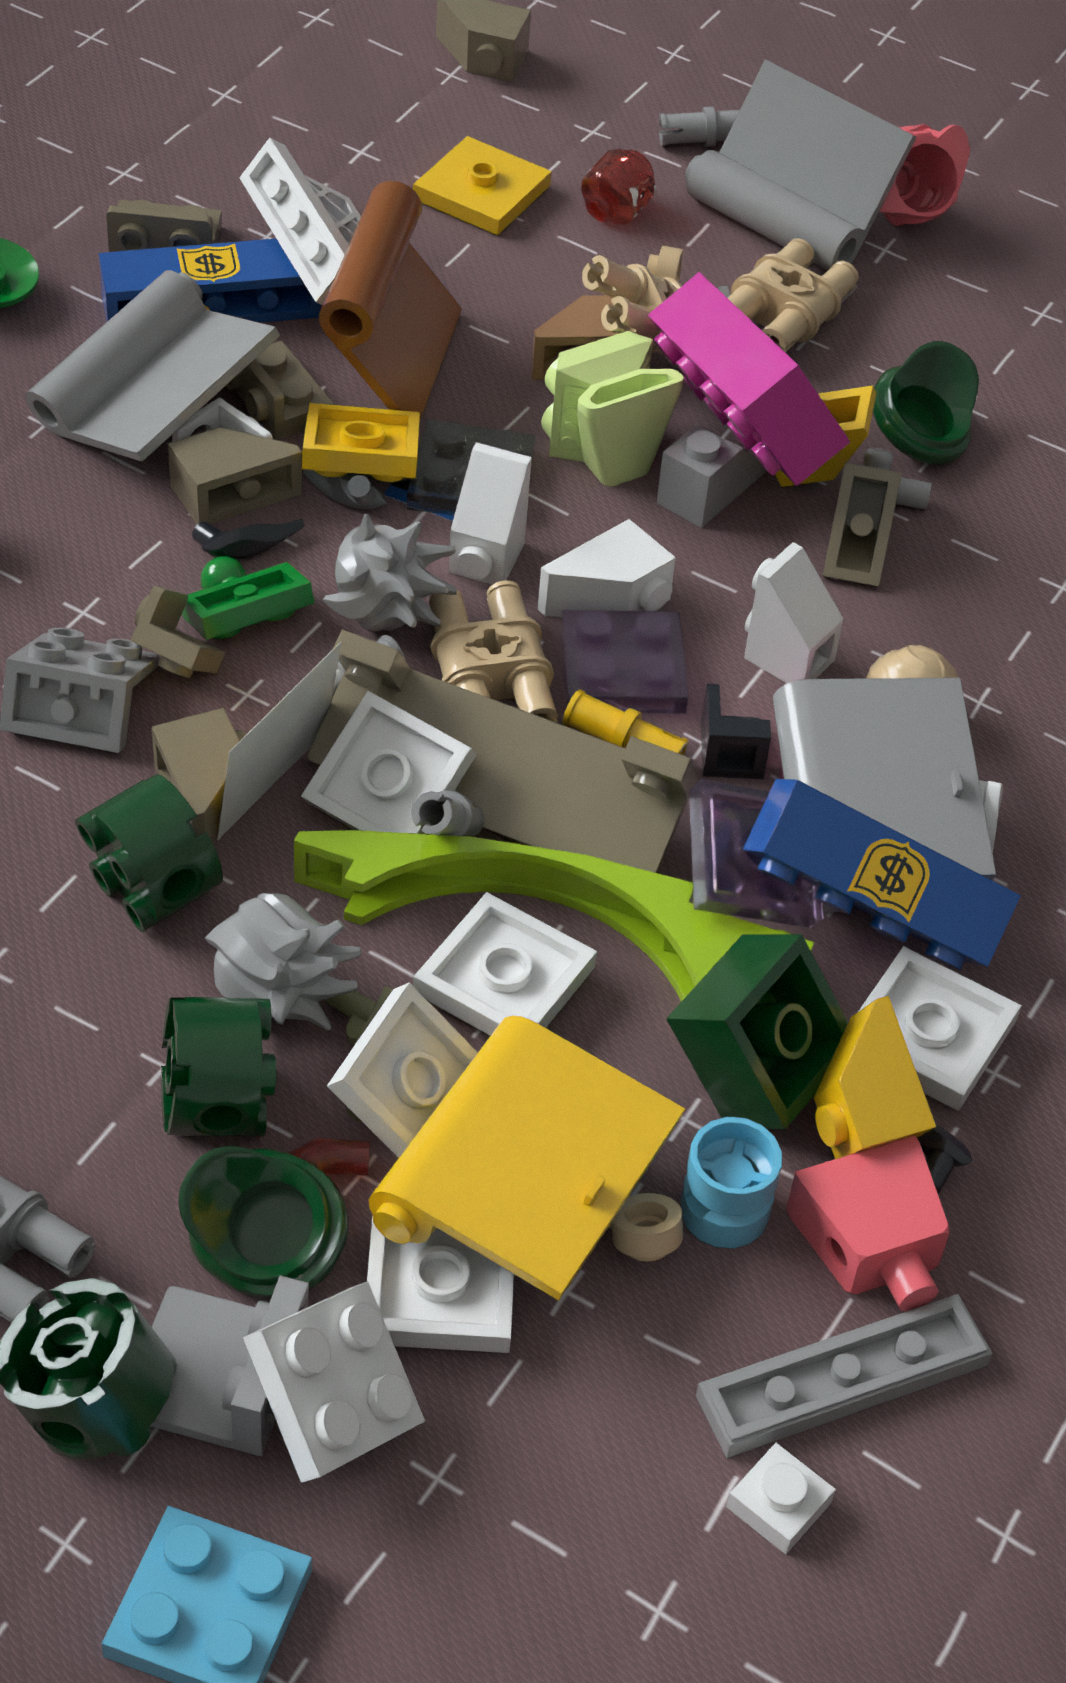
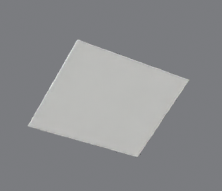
M342 641L229 751L217 840L312 746L331 704Z

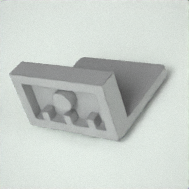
M50 628L47 633H43L6 659L0 730L120 753L126 747L132 689L158 667L159 654L142 651V646L128 639H109L104 644L84 640V633L75 629Z
M279 1276L270 1303L260 1300L256 1307L177 1286L169 1287L152 1328L174 1356L177 1368L173 1376L170 1396L156 1420L150 1426L262 1457L276 1419L243 1337L309 1307V1283Z

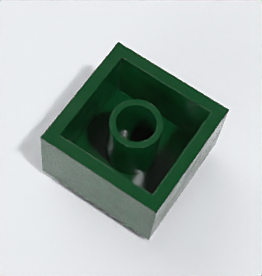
M742 934L666 1018L721 1118H746L761 1124L765 1128L786 1129L815 1095L848 1024L839 1003L802 934Z

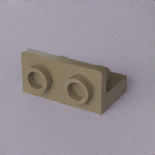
M119 200L118 206H109L106 214L109 252L218 243L222 230V210L206 209L196 205L178 206L151 203L147 200Z
M283 341L268 346L226 385L229 390L235 389L245 402L250 417L254 418L257 422H261L265 429L272 434L274 440L299 433L306 429L309 403L333 405V402Z

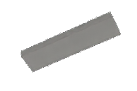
M959 1294L700 1382L698 1383L696 1398L726 1458L986 1367L989 1364L992 1351Z

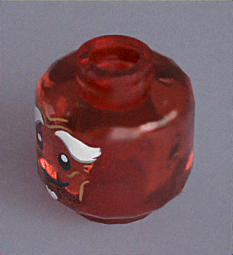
M621 148L608 150L585 174L581 183L582 196L589 214L600 222L611 221L621 225L630 223L653 198L656 189L653 167L648 159L635 150Z

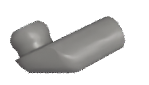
M869 448L864 452L862 466L890 471L893 461L892 453L884 449ZM901 477L896 505L926 510L932 483Z

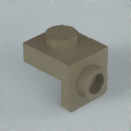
M155 585L150 594L142 600L136 611V628L131 641L161 655L157 665L177 675L191 678L194 670L217 674L226 652L176 629L187 603L188 595L178 590Z

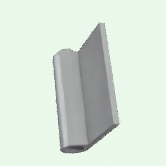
M765 59L720 152L708 150L702 155L695 156L689 163L685 172L687 193L694 199L782 247H785L795 238L806 240L814 249V258L811 262L828 271L837 261H846L852 264L917 137Z
M166 270L25 394L26 402L38 421L52 433L142 462L270 346L280 334L275 326L206 310L201 300L202 291L196 281L186 273L181 272L178 274L172 270Z
M960 678L804 679L787 683L777 689L773 695V706L784 779L799 780L993 881L996 871ZM799 879L801 899L805 903L815 906L821 912H839L814 899L818 888Z

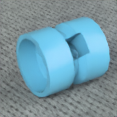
M724 1117L710 1121L698 1130L691 1143L687 1162V1174L684 1178L681 1194L682 1218L687 1229L699 1240L714 1247L737 1248L748 1245L763 1234L769 1222L774 1202V1193L777 1189L782 1168V1151L775 1136L761 1124L746 1118Z

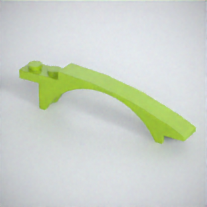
M363 830L299 831L294 839V882L350 900L344 910V920L363 925L388 911L409 903L457 893L493 892L536 897L583 912L627 937L661 969L681 1001L742 934H791L784 930L771 929L731 916L721 910H712L693 904L697 883L586 854L470 836ZM805 939L812 952L814 942Z

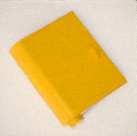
M512 1015L505 1017L368 1199L369 1209L373 1214V1223L382 1235L400 1244L426 1242L433 1231L438 1228L559 1301L682 1118L685 1108L540 1024L522 1016Z

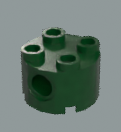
M158 774L138 782L75 819V825L83 841L98 857L89 863L94 879L107 896H111L117 891L123 895L122 903L124 909L140 932H145L208 894L210 890L223 882L222 866L207 831L197 836L189 822L198 817L179 790L165 777Z
M170 997L168 999L162 1048H167L166 1066H161V1108L164 1131L168 1132L167 1135L265 1136L267 1126V1102L265 1096H274L276 1087L275 1054L262 1053V1040H268L271 1032L272 1013L270 999Z
M90 1278L66 1282L49 1290L55 1300L47 1303L39 1311L31 1302L15 1317L0 1340V1384L4 1388L5 1396L46 1445L56 1454L79 1460L102 1457L112 1452L121 1457L129 1456L139 1451L150 1437V1425L154 1423L170 1396L173 1376L177 1368L174 1356L138 1308L116 1284Z

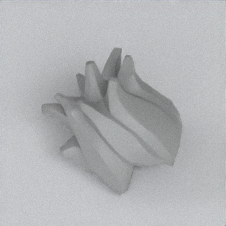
M364 514L361 525L346 535L339 548L335 564V578L339 593L326 595L322 601L339 615L359 621L361 628L370 631H392L405 624L415 628L417 621L426 622L437 627L441 621L430 610L423 598L431 594L456 595L457 589L425 568L435 560L456 553L455 546L416 542L422 525L420 521L405 529L397 530L387 525H373L369 515Z
M278 893L259 894L257 898L240 904L238 912L217 925L205 937V940L210 945L218 949L214 959L215 986L222 996L226 998L270 999L271 1013L276 1023L283 1024L285 1019L307 1020L326 1031L331 1030L332 1026L318 1001L359 989L357 981L339 980L329 976L328 973L334 970L337 964L361 956L362 951L360 947L339 946L330 942L345 928L339 919L330 924L321 925L294 899L288 895Z

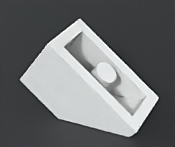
M476 442L472 449L450 530V546H455L456 553L449 556L448 573L492 585L496 582L507 580L525 544L532 457Z
M628 519L541 567L538 610L543 615L550 617L628 624L647 612L657 611L670 600L676 557Z

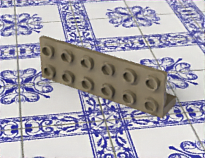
M341 630L334 648L342 641L338 661L345 669V672L308 753V759L313 765L320 767L366 692L370 691L472 748L476 757L455 791L474 801L473 807L479 806L483 810V830L522 845L586 854L654 873L659 872L697 781V775L690 757L633 736L630 737L626 748L617 746L412 670L399 650L346 630Z

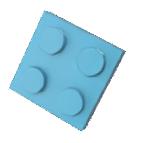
M168 1505L101 1643L103 1657L171 1683H264L311 1575L312 1557Z

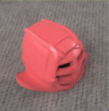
M926 124L899 127L917 138L879 212H882L893 226L919 224L937 219L957 201L958 191L970 155V146L966 132L959 125H948L941 131L933 130Z

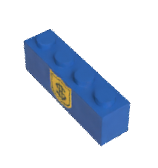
M277 238L99 253L101 291L106 322L166 270H172L178 274L181 272L186 273L192 277L202 291L201 300L203 304L213 312L263 323L319 318L321 304L315 302Z
M795 779L775 780L742 849L762 859L757 869L767 876L791 886L799 878L818 888L814 895V899L845 914H850L854 906L874 916L869 925L874 930L904 943L908 936L911 935L929 944L924 953L926 956L959 971L964 962L989 966L1021 895Z

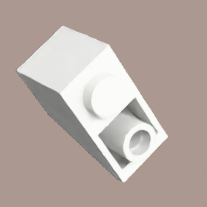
M792 542L775 559H766L756 571L752 581V589L755 590L753 608L745 623V631L748 632L744 658L785 683L804 679H816L835 661L843 624L841 613L803 547Z

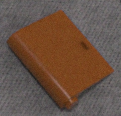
M386 181L379 183L372 190L319 313V323L324 333L389 410L420 412L421 419L462 308L410 243L422 212V202L418 194L404 183Z

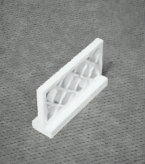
M269 138L240 176V180L315 302L323 305L361 215L349 197L304 175L287 147Z

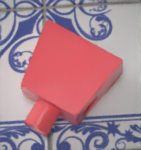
M916 1135L795 1171L786 1211L790 1219L846 1292L859 1294L887 1285L899 1309L904 1312L927 1305L934 1300L939 1290L929 1271L940 1264L949 1237V1225L922 1147Z

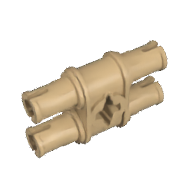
M800 238L792 239L777 254H766L761 257L749 274H743L734 281L731 287V295L727 297L750 320L752 319L765 326L762 331L785 353L795 343L807 342L817 334L822 323L830 321L837 316L841 309L842 299L855 289V283L859 278L856 268L846 261H837L822 276L808 270L812 264L811 260L814 258V249L810 243Z
M601 255L592 258L594 265L587 263L583 269V284L589 290L598 291L612 297L611 301L614 305L606 304L601 313L603 327L613 333L630 331L651 339L658 336L660 332L648 314L682 287L679 281L670 277L660 278L653 275L647 267L637 263L624 266L612 262ZM653 340L652 353L664 355Z
M503 580L491 585L487 590L486 599L492 620L470 623L463 597L459 590H457L456 595L432 594L429 598V608L441 623L437 627L434 626L436 634L432 639L430 647L433 658L440 664L443 675L442 681L493 700L515 698L518 709L557 723L558 715L549 689L554 677L551 662L545 658L542 650L541 640L543 635L541 627L534 619L527 615L519 585L509 580Z

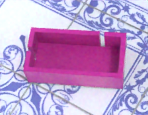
M700 272L648 314L660 332L653 339L655 344L673 365L677 364L683 373V382L700 402L704 401L723 426L727 424L730 431L746 450L751 448L755 457L772 476L781 470L798 486L850 443V440L799 365Z

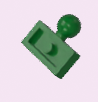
M220 556L210 560L204 566L200 577L203 590L187 594L188 600L182 614L183 618L206 640L210 638H229L238 634L243 627L264 620H282L293 615L295 610L314 604L312 585L307 578L288 562L247 575L240 562L231 557Z

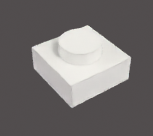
M775 1443L729 1493L726 1508L786 1555L832 1503L836 1489L779 1444Z

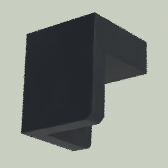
M707 684L701 717L703 776L764 779L771 742L770 720H762L758 717L722 716L719 684Z

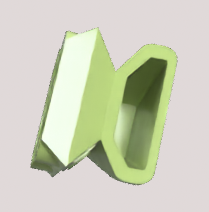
M630 331L560 352L558 359L546 371L544 379L545 386L554 395V402L546 409L541 420L542 429L550 437L549 457L584 462L598 480L606 486H616L645 476L650 471L681 394L684 376L674 369H650L653 339Z

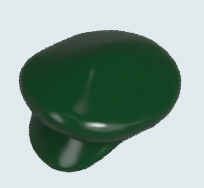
M932 341L918 347L902 366L886 370L875 384L876 398L873 415L880 431L896 449L914 460L936 465L954 462L965 453L971 440V417L979 387L977 367L966 352L951 343Z
M236 1146L215 1148L203 1154L193 1163L181 1184L178 1200L179 1212L188 1231L194 1256L209 1274L244 1295L271 1300L279 1276L309 1283L310 1291L330 1274L346 1245L349 1219L341 1192L324 1171L297 1156L265 1148L247 1149Z

